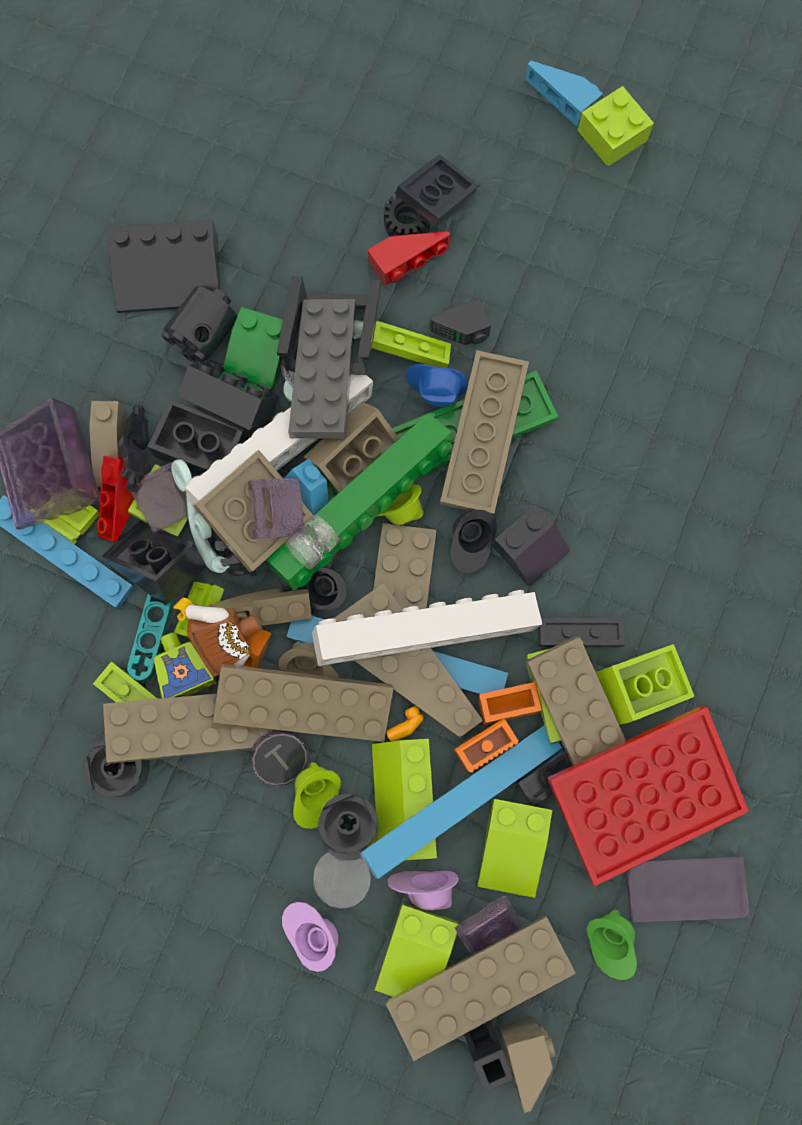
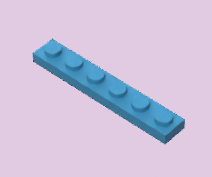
M4 495L0 499V526L112 606L119 609L134 589L133 585Z

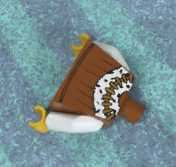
M181 598L173 606L174 609L181 610L177 615L180 621L189 618L187 635L213 677L220 674L221 664L243 666L252 651L250 635L262 630L255 614L240 620L233 608L224 609L193 605L187 598Z

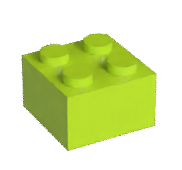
M622 86L582 112L578 132L608 167L647 142L654 122Z

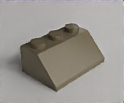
M361 402L347 416L345 438H323L304 458L311 460L327 480V484L338 494L399 438L377 408Z
M534 1018L499 1027L508 1063L515 1079L513 1080L524 1113L532 1110L553 1069L550 1058L556 1057L551 1038L548 1037L543 1025L538 1026Z

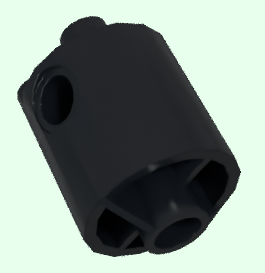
M195 286L165 325L161 336L169 344L179 346L182 349L181 354L189 361L195 362L197 359L200 362H206L234 326L237 314L229 306L231 300L224 292L217 288H214L211 292L202 286Z

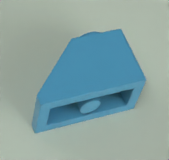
M310 459L292 469L283 478L313 516L329 502L327 480Z

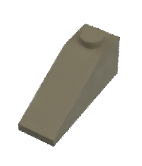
M91 401L89 428L94 488H101L103 456H121L118 445L125 433L127 412L119 401Z

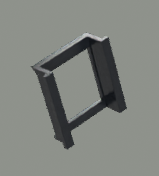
M292 276L277 348V356H283L286 370L295 372L303 299H355L356 308L365 309L358 352L359 363L351 364V375H366L381 280L370 279L368 295L306 293L303 277Z

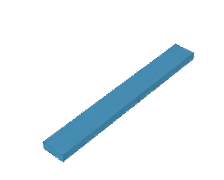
M312 616V619L292 621L286 637L301 643L314 644L312 631L316 625H319L318 622L325 619ZM433 651L461 690L479 695L504 689L508 676L507 672Z
M545 725L516 746L503 753L362 851L360 855L376 880L562 749L559 742L550 744Z

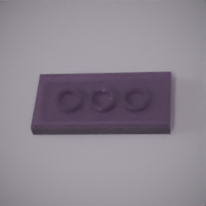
M742 856L648 860L626 871L630 922L632 923L750 917L744 858Z

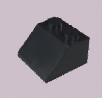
M537 504L532 506L494 540L492 546L528 586H531L570 551L556 525Z

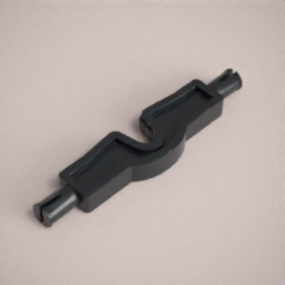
M140 405L133 407V413H131L126 421V432L118 445L119 452L123 457L122 476L127 478L126 489L128 491L131 489L132 493L137 492L139 489V483L145 476L148 453L143 450L149 443L148 419L143 417L144 408L143 406L140 408Z

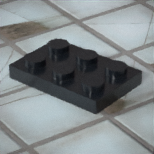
M439 154L398 185L395 194L436 226L471 197L479 185Z

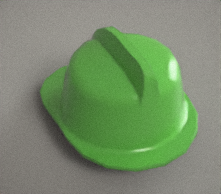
M612 910L610 914L590 921L587 926V935L598 967L605 974L617 980H628L633 977L637 970V959L634 950L635 930L632 924L627 919L621 917L618 910Z

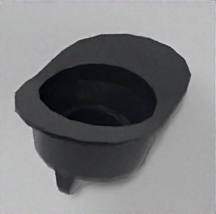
M485 510L469 511L455 521L452 530L453 539L450 546V559L452 565L458 571L474 573L486 564L497 531L496 519L490 512Z
M320 567L306 585L296 589H308L311 609L335 610L342 606L347 597L346 581H344L338 571L330 567ZM283 581V584H282L283 592L293 591V590Z

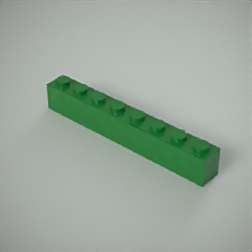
M427 413L266 559L272 571L293 591L298 587L306 585L320 567L323 568L330 563L333 555L340 549L349 546L357 533L367 529L380 512L387 511L401 493L404 494L410 490L415 480L421 475H426L438 459L446 457L454 446L452 432L430 413Z

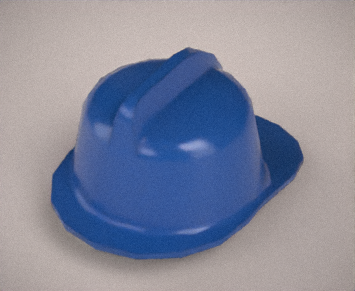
M416 364L410 366L406 371L405 377L408 384L419 392L420 396L428 404L434 407L443 408L452 405L457 397L462 396L468 388L467 378L455 369Z

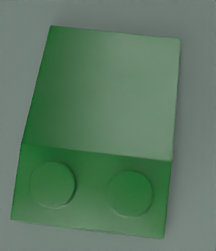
M241 307L231 333L224 370L231 373L236 371L249 377L248 381L256 385L257 383L266 384L274 392L284 365L283 356H277L283 319Z

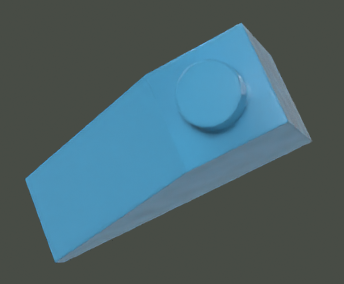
M530 61L527 64L525 80L576 127L579 126L582 112L599 102L602 98L599 88L595 84H591L585 77L534 61Z

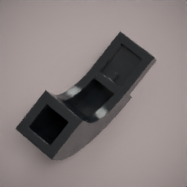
M491 1020L464 1034L485 1092L515 1080Z

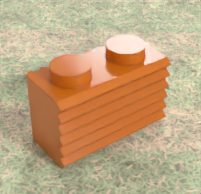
M502 719L455 748L454 752L466 772L473 773V770H478V767H482L483 764H487L488 761H492L493 758H497L498 755H502L503 752L516 746L518 739L506 720Z

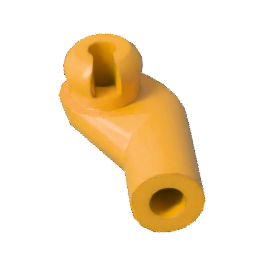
M414 706L405 710V716L408 720L387 730V736L391 742L411 735L422 723L424 716L423 713H420L419 707Z

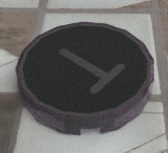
M271 730L261 735L251 750L250 764L256 777L264 784L272 786H283L295 781L297 776L305 770L308 763V751L302 739L292 731Z

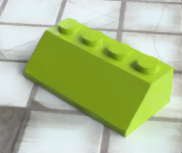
M429 739L372 744L375 808L378 821L377 841L433 803ZM436 838L405 860L437 858Z

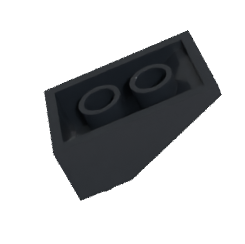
M142 521L133 526L102 555L104 561L146 593L168 604L206 567L195 543Z

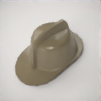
M297 641L293 645L292 650L283 653L279 659L281 671L339 678L336 671L329 664L318 666L315 647L312 643Z

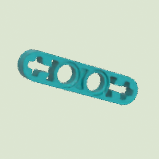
M147 595L127 667L128 673L133 679L144 682L153 677L156 670L154 657L160 655L163 645L161 638L166 634L175 598L169 604L164 605L160 602H153L155 597ZM154 608L163 609L164 616L159 622H152L149 618V614ZM148 634H153L156 637V644L151 649H145L142 646V639ZM139 651L152 655L151 659L145 658L144 665L148 667L147 672H142L140 676H138L139 672L135 670V666L141 665L143 657L138 655Z

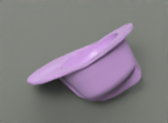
M446 870L433 872L403 871L391 875L388 879V886L398 892L407 893L411 903L422 910L433 911L451 907L452 887L457 884L459 878L456 873Z
M303 902L290 904L284 910L282 916V926L287 938L305 967L316 972L326 970L332 965L338 946L339 936L336 927L329 920L322 918L317 910L309 904Z

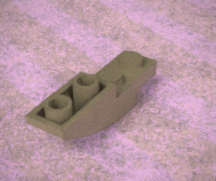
M279 588L237 596L207 606L224 609L233 608L240 620L255 614L261 626L312 619L308 589L281 593Z

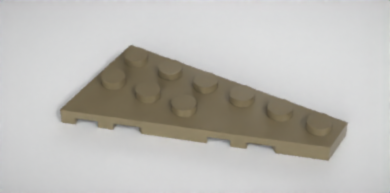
M382 583L334 619H336V622L347 621L348 617L358 614L364 615V618L374 617L375 613L385 610H391L392 614L402 612V608L385 584ZM431 648L354 660L384 683L392 684L395 691L459 737L483 721Z

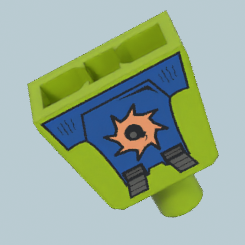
M176 632L161 638L165 652L155 656L154 663L162 699L186 697L218 683L217 678L212 676L192 642L181 645Z

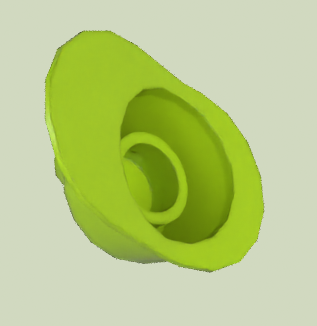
M413 484L409 491L404 494L401 493L393 501V504L387 511L380 512L377 516L384 515L394 525H402L421 518L423 510L419 496L422 488L419 485Z
M311 762L309 768L303 770L295 780L296 796L293 816L299 826L307 829L318 827L323 807L330 799L339 794L341 780L337 773L328 771Z

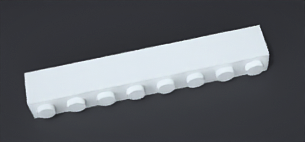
M367 375L350 376L347 416L361 402H365L372 397L373 381ZM290 407L284 413H278L267 426L257 429L246 442L236 445L225 458L215 461L204 474L194 477L188 483V486L185 487L188 502L192 506L257 450L261 451L277 471L318 438L289 437Z
M517 590L508 593L506 597L491 594L482 597V600L472 601V598H464L456 601V604L453 605L438 602L429 605L427 609L420 610L418 606H411L402 609L400 613L392 614L391 610H385L375 613L374 617L368 618L358 614L348 617L347 621L336 622V619H326L318 622L319 625H316L312 631L318 666L531 632L542 625L535 592L524 593V590Z

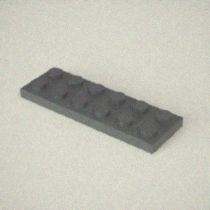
M303 299L288 429L290 438H345L356 317L355 299Z

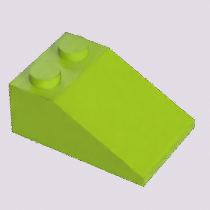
M674 644L596 672L619 725L635 721L695 697Z
M492 799L477 887L535 898L548 841L552 810Z
M402 902L375 991L394 997L445 970L459 928L458 921Z

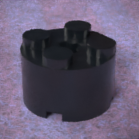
M105 739L96 743L85 758L83 765L84 778L93 790L103 796L126 797L137 792L147 782L150 768L149 760L122 762L121 769L118 772H113V767H116L117 763H106Z
M349 793L340 794L330 799L323 807L318 821L319 833L323 846L336 859L341 861L362 858L360 853L377 842V814L374 807L366 799ZM349 823L353 830L348 831L344 829V825Z

